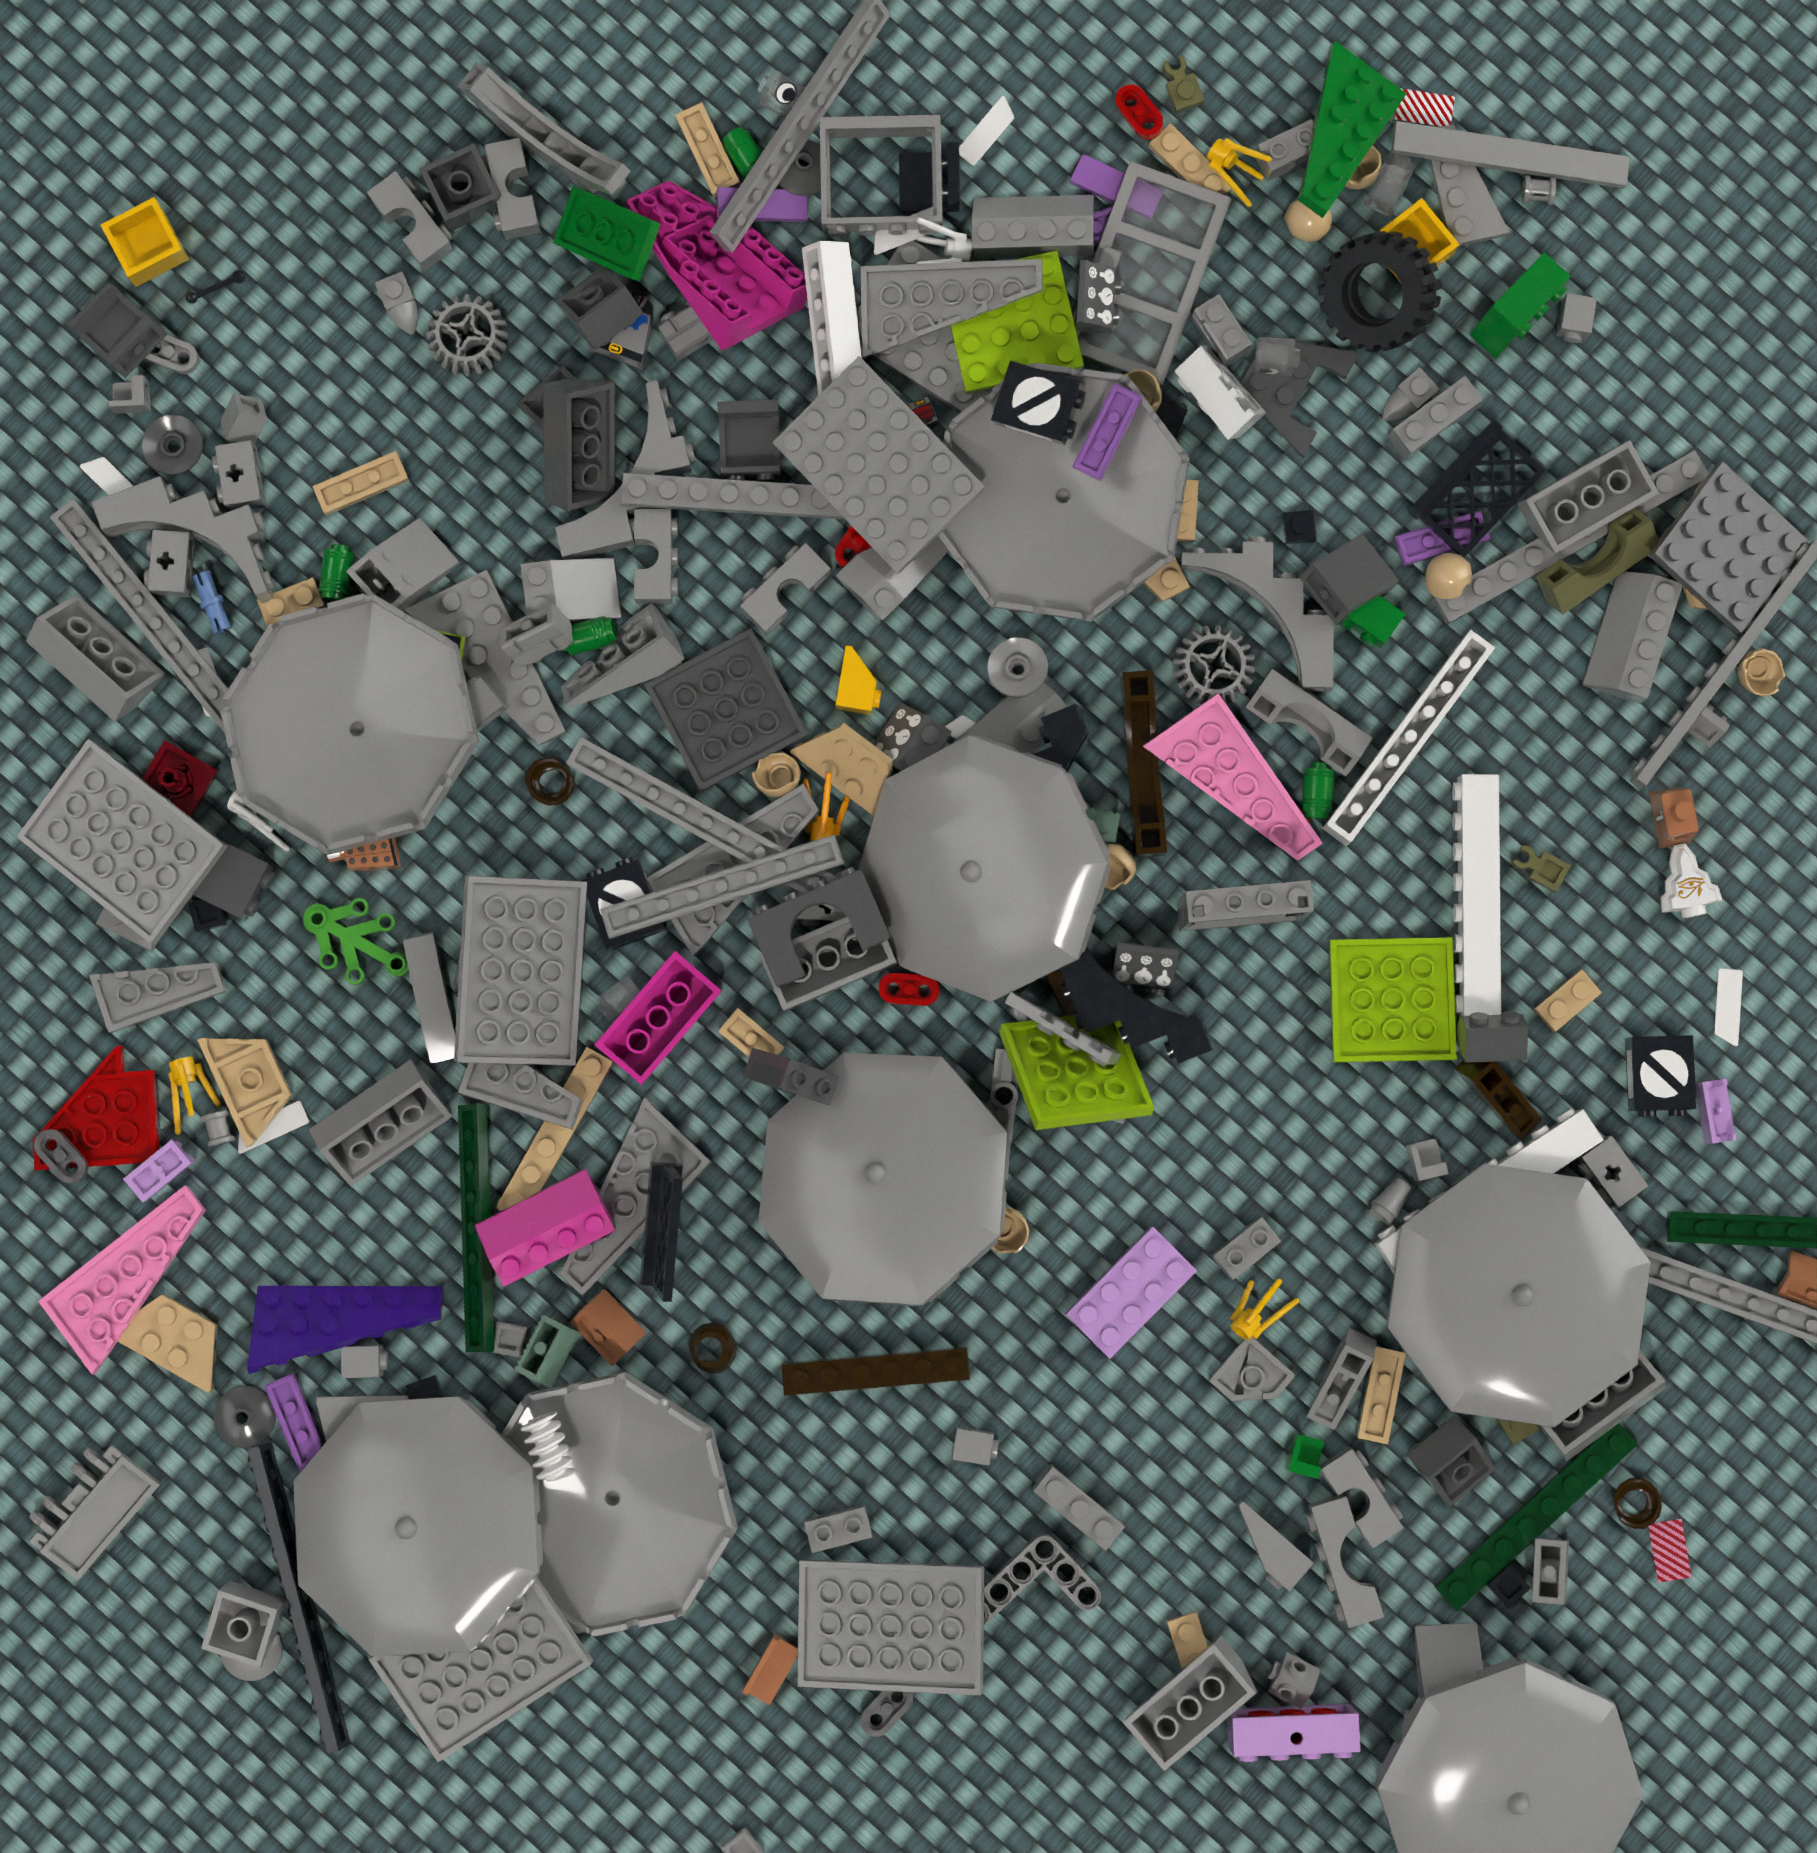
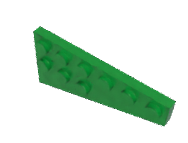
M1335 40L1329 47V61L1323 76L1325 78L1323 90L1318 100L1312 130L1314 132L1313 138L1309 145L1307 167L1303 173L1298 197L1299 202L1321 218L1325 216L1407 94Z

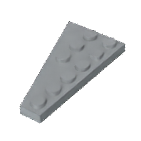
M487 570L405 609L413 619H417L435 631L465 636L462 656L463 669L472 678L478 679L482 677L489 683L508 708L505 712L539 746L566 734L565 728L533 663L520 668L512 660V657H509L502 650L500 628L512 623V620Z

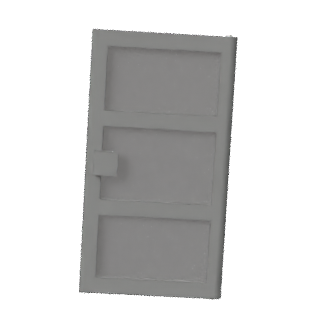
M1130 161L1093 260L1095 263L1115 267V276L1121 277L1120 295H1114V307H1119L1118 325H1113L1111 334L1076 332L1083 358L1124 373L1135 369L1147 370L1157 378L1161 386L1163 385L1230 205V197ZM1076 309L1073 314L1074 325H1076Z

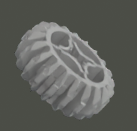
M469 294L464 295L463 302H459L457 296H453V305L449 306L446 301H443L441 304L444 311L440 312L436 309L433 311L434 316L438 320L428 321V326L433 330L426 332L427 339L432 340L427 346L430 351H436L433 355L436 362L443 360L441 364L443 369L447 370L452 366L453 374L458 375L461 368H463L465 376L469 377L471 369L475 368L477 374L481 375L482 369L480 366L485 364L488 369H492L493 365L490 360L492 358L496 361L501 360V355L497 350L505 351L507 348L506 344L501 341L508 339L507 331L502 330L507 326L506 321L499 319L502 315L499 309L492 311V302L487 301L482 305L481 296H477L473 303ZM461 315H466L460 323L451 322ZM479 316L490 324V337L485 336L483 332L478 330L479 323L477 320ZM471 331L473 337L467 336L466 340H463L461 335H467ZM444 333L457 340L456 355L445 348ZM477 347L484 348L478 354L469 356L472 349Z
M1220 625L1215 626L1214 634L1210 633L1208 626H1204L1202 637L1197 630H1194L1191 633L1194 642L1185 637L1182 643L1187 649L1178 647L1176 650V654L1183 658L1174 659L1173 661L1174 666L1182 667V669L1174 672V677H1184V680L1178 684V688L1183 689L1189 686L1190 689L1185 696L1190 698L1194 692L1199 696L1196 699V704L1198 705L1201 704L1204 697L1210 699L1217 693H1219L1225 703V696L1234 703L1237 700L1234 691L1244 695L1246 689L1242 684L1251 685L1253 681L1245 674H1253L1255 672V667L1246 665V663L1254 661L1255 657L1251 654L1244 655L1250 649V645L1244 644L1241 647L1238 645L1243 638L1241 634L1237 635L1234 640L1231 639L1230 636L1233 631L1231 628H1228L1225 635L1220 634ZM1209 643L1219 644L1213 654L1200 653L1199 655L1194 653L1202 645ZM1227 648L1234 654L1237 660L1238 671L1233 670V666L1229 665L1225 660ZM1220 654L1218 659L1220 664L1218 667H1221L1222 670L1217 669L1208 679L1210 666H1207L1206 663L1211 664L1217 655ZM1190 661L1195 663V666L1203 672L1201 685L1194 679L1191 673ZM1216 678L1235 680L1226 688L1209 689Z

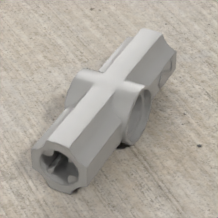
M996 1049L989 1110L1007 1129L1009 1140L1012 1143L1019 1084L1006 1050ZM1001 1087L1008 1088L1012 1092V1101L1006 1105L998 1103L995 1098L997 1089Z

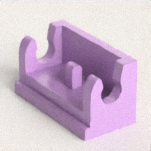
M1727 1079L1695 1083L1704 1144L1737 1140L1727 1090Z
M172 1139L123 1178V1180L143 1203L152 1198L195 1163L196 1160L191 1154H187L182 1149V1144L179 1141L174 1142Z

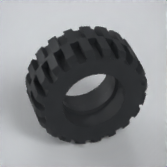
M1377 231L1346 242L1340 247V251L1332 254L1328 260L1330 266L1325 267L1321 274V278L1325 279V283L1319 285V295H1324V302L1320 303L1321 312L1327 311L1329 319L1326 320V323L1330 329L1333 327L1338 329L1336 336L1341 341L1349 339L1351 340V347L1355 349L1365 347L1366 352L1388 351L1420 336L1426 330L1425 326L1432 323L1436 316L1433 310L1440 306L1441 297L1436 296V291L1442 288L1441 279L1435 280L1434 272L1438 271L1436 262L1429 263L1427 257L1430 253L1425 247L1418 249L1416 247L1418 244L1417 240L1412 237L1403 238L1402 233L1395 231L1390 233ZM1372 263H1380L1389 267L1401 282L1403 290L1402 305L1397 315L1391 319L1382 320L1372 316L1360 302L1358 280L1363 269Z

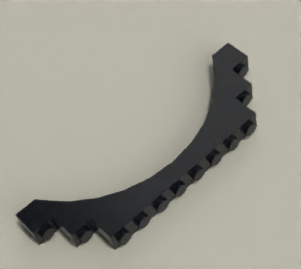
M1076 704L1041 717L1043 726L1039 727L1041 736L1045 744L1051 743L1052 747L1033 754L1062 765V768L1067 773L1089 736L1079 707ZM1086 947L1085 952L1080 955L1078 960L1056 970V972L1061 970L1065 982L1061 983V987L1066 999H1072L1076 1007V1011L1072 1012L1078 1029L1084 1028L1085 1033L1121 1020L1123 1026L1118 1027L1120 1036L1124 1044L1130 1043L1131 1048L1167 1035L1169 1041L1164 1042L1166 1051L1171 1060L1176 1058L1178 1064L1215 1050L1203 1020L1163 1009L1132 992L1101 965L1088 947Z

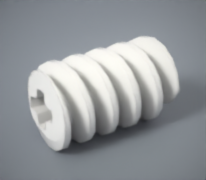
M557 1411L536 1416L528 1420V1423L520 1428L522 1432H531L532 1434L524 1440L525 1444H535L536 1446L528 1454L529 1456H539V1459L532 1464L533 1468H543V1471L536 1476L537 1480L556 1481L576 1472L575 1468H566L573 1462L572 1457L562 1456L569 1450L568 1445L558 1444L565 1438L563 1432H555L561 1426L559 1420H551L557 1415Z

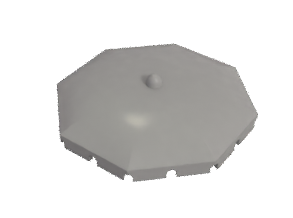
M1028 364L1027 366L1077 380L1083 384L1086 399L1082 409L1076 410L1073 421L1077 422L1073 438L1067 439L1064 446L995 425L991 418L1003 381L992 388L993 391L988 396L979 398L954 417L948 425L947 431L945 430L943 443L980 480L986 489L938 536L992 608L1092 622L1174 561L1190 459L1130 377L1117 373L1087 369L1080 371L1071 367L1049 364ZM1115 383L1142 396L1143 399L1100 482L1074 469L1072 466Z
M364 593L327 603L328 607L326 608L312 607L279 616L280 620L276 621L274 625L269 624L250 654L252 658L250 665L247 668H241L222 700L225 701L223 711L220 710L227 746L233 754V758L230 761L237 795L241 797L243 804L327 855L426 829L479 743L458 645L378 596L365 595Z
M968 735L884 780L858 870H862L891 937L888 942L900 967L992 1002L1078 960L1080 955L1085 952L1096 918L1094 910L1101 901L1111 867H1109L1108 860L1110 853L1094 820H1090L1086 815L1085 810L1088 807L1072 774L1067 773L1062 768V765L1030 753L1018 752L1016 748L983 736Z
M842 1053L823 1070L840 1077L830 1105L827 1106L796 1095L767 1121L758 1222L822 1299L859 1303L876 1302L891 1305H924L938 1297L960 1277L959 1273L963 1269L970 1268L998 1243L997 1240L1001 1236V1232L1004 1231L1007 1195L1004 1186L1005 1180H1008L1011 1141L1009 1140L1007 1129L943 1057Z
M1482 1164L1401 1225L1398 1235L1394 1265L1395 1275L1391 1288L1387 1328L1451 1412L1555 1427L1638 1365L1651 1261L1587 1178Z
M627 1372L528 1393L518 1405L501 1435H506L533 1460L531 1462L533 1464L539 1459V1456H529L528 1452L536 1446L535 1444H525L524 1441L532 1434L531 1432H522L520 1428L527 1424L528 1420L536 1416L557 1411V1415L551 1420L560 1421L561 1426L555 1432H563L565 1438L558 1444L568 1445L569 1450L562 1456L572 1457L573 1462L566 1468H575L576 1472L556 1481L547 1482V1480H539L540 1512L537 1514V1523L541 1525L543 1565L540 1566L538 1579L573 1631L579 1635L581 1633L591 1634V1637L627 1630L634 1625L643 1627L672 1621L686 1615L738 1529L713 1428ZM534 1468L538 1474L543 1471V1468Z
M460 1396L359 1403L294 1479L298 1586L370 1656L473 1651L478 1645L482 1644L505 1617V1612L516 1604L539 1577L540 1566L543 1565L541 1525L537 1523V1514L540 1512L539 1480L536 1478L538 1472H535L531 1463L533 1460L506 1435L498 1433L495 1430L496 1426L469 1400H464Z
M1512 1658L1478 1670V1676L1468 1679L1464 1675L1428 1688L1429 1693L1422 1699L1418 1696L1410 1711L1408 1720H1405L1401 1728V1741L1399 1743L1394 1741L1376 1775L1378 1783L1375 1787L1391 1829L1390 1833L1397 1853L1614 1852L1644 1795L1616 1705L1605 1694L1573 1679L1568 1681L1559 1673L1526 1658L1525 1661H1516Z

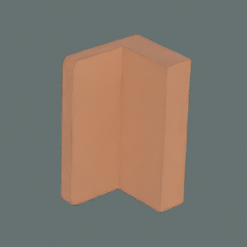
M1791 1251L1788 1255V1271L1777 1287V1296L1817 1309V1259Z
M606 1290L601 1291L570 1321L577 1331L612 1367L646 1335V1331Z
M774 1633L746 1682L742 1693L746 1696L751 1694L770 1705L798 1656V1647Z

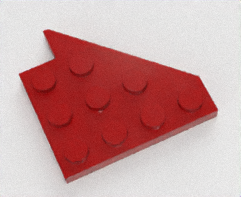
M116 1046L40 1132L48 1129L62 1132L86 1158L89 1167L143 1163L160 1149L156 1070L125 1072L124 1046ZM35 1137L33 1139L34 1171L51 1170L35 1152ZM54 1139L50 1140L48 1148L54 1151L57 1148V1142ZM72 1162L69 1168H78V1165Z

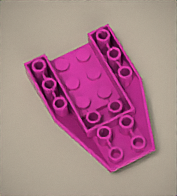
M669 180L626 200L625 206L627 209L661 223L652 249L668 275L722 351L804 308L807 301L805 274L753 227L750 226L734 252L731 253L724 251L710 234L711 229L717 222V207Z

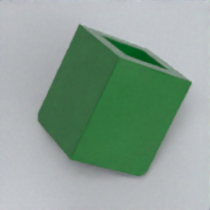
M1294 1433L1285 1469L1318 1479L1321 1467L1318 1464L1324 1442L1316 1438Z

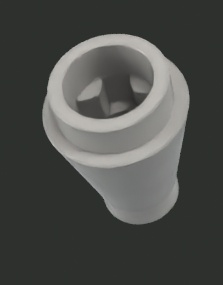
M1395 1178L1393 1183L1371 1202L1370 1214L1380 1222L1390 1225L1392 1221L1397 1220L1411 1187L1402 1179Z

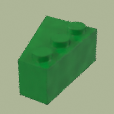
M1544 252L1490 308L1471 332L1470 336L1497 359L1516 337L1521 340L1533 326L1530 324L1533 319L1539 321L1550 309L1547 305L1550 300L1556 303L1567 291L1564 284L1571 275Z

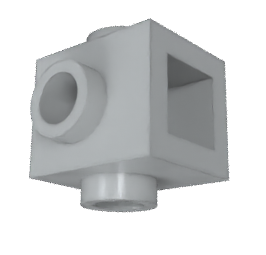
M1287 1652L1280 1663L1278 1661L1273 1663L1268 1673V1678L1271 1679L1268 1693L1302 1709L1315 1689L1321 1669Z

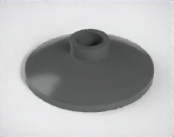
M807 140L778 185L782 189L799 196H811L821 191L820 147ZM798 160L805 161L808 166H801Z
M165 415L154 420L147 427L142 438V451L148 464L158 472L167 475H178L190 470L200 459L203 450V439L199 429L192 421L180 415ZM173 443L180 444V448L176 452L170 451V446Z
M238 1386L230 1389L219 1399L214 1410V1425L219 1436L228 1444L238 1448L253 1447L265 1441L273 1431L276 1422V1414L268 1395L261 1389L253 1386ZM240 1412L247 1414L248 1420L246 1423L238 1421L237 1417Z

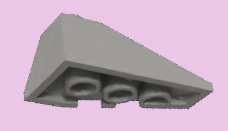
M937 536L898 574L873 548L856 554L835 576L875 619L884 620L949 550L940 537Z
M653 603L628 619L621 626L624 631L618 636L617 641H613V644L610 646H604L600 656L594 662H585L561 686L564 701L568 708L661 676L684 660L678 640Z

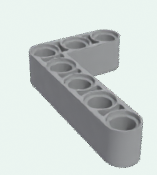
M1038 1533L984 1583V1626L1042 1571H1045L1082 1610L1096 1608L1101 1600V1592L1091 1577L1053 1536L1047 1533ZM1046 1540L1052 1543L1053 1548L1049 1555L1040 1556L1036 1553L1035 1548L1040 1541ZM1018 1562H1026L1030 1566L1028 1575L1021 1578L1015 1576L1012 1571L1014 1565ZM1067 1563L1073 1566L1074 1572L1070 1578L1061 1579L1057 1576L1056 1572L1060 1565ZM1001 1583L1007 1587V1594L1003 1598L996 1599L991 1596L990 1588L994 1584ZM1083 1587H1091L1095 1591L1094 1598L1089 1602H1082L1078 1599V1592Z

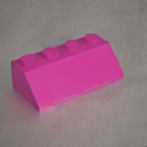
M674 951L595 1043V1046L642 1085L722 990Z
M586 1168L475 1224L487 1257L503 1287L615 1231L614 1221Z

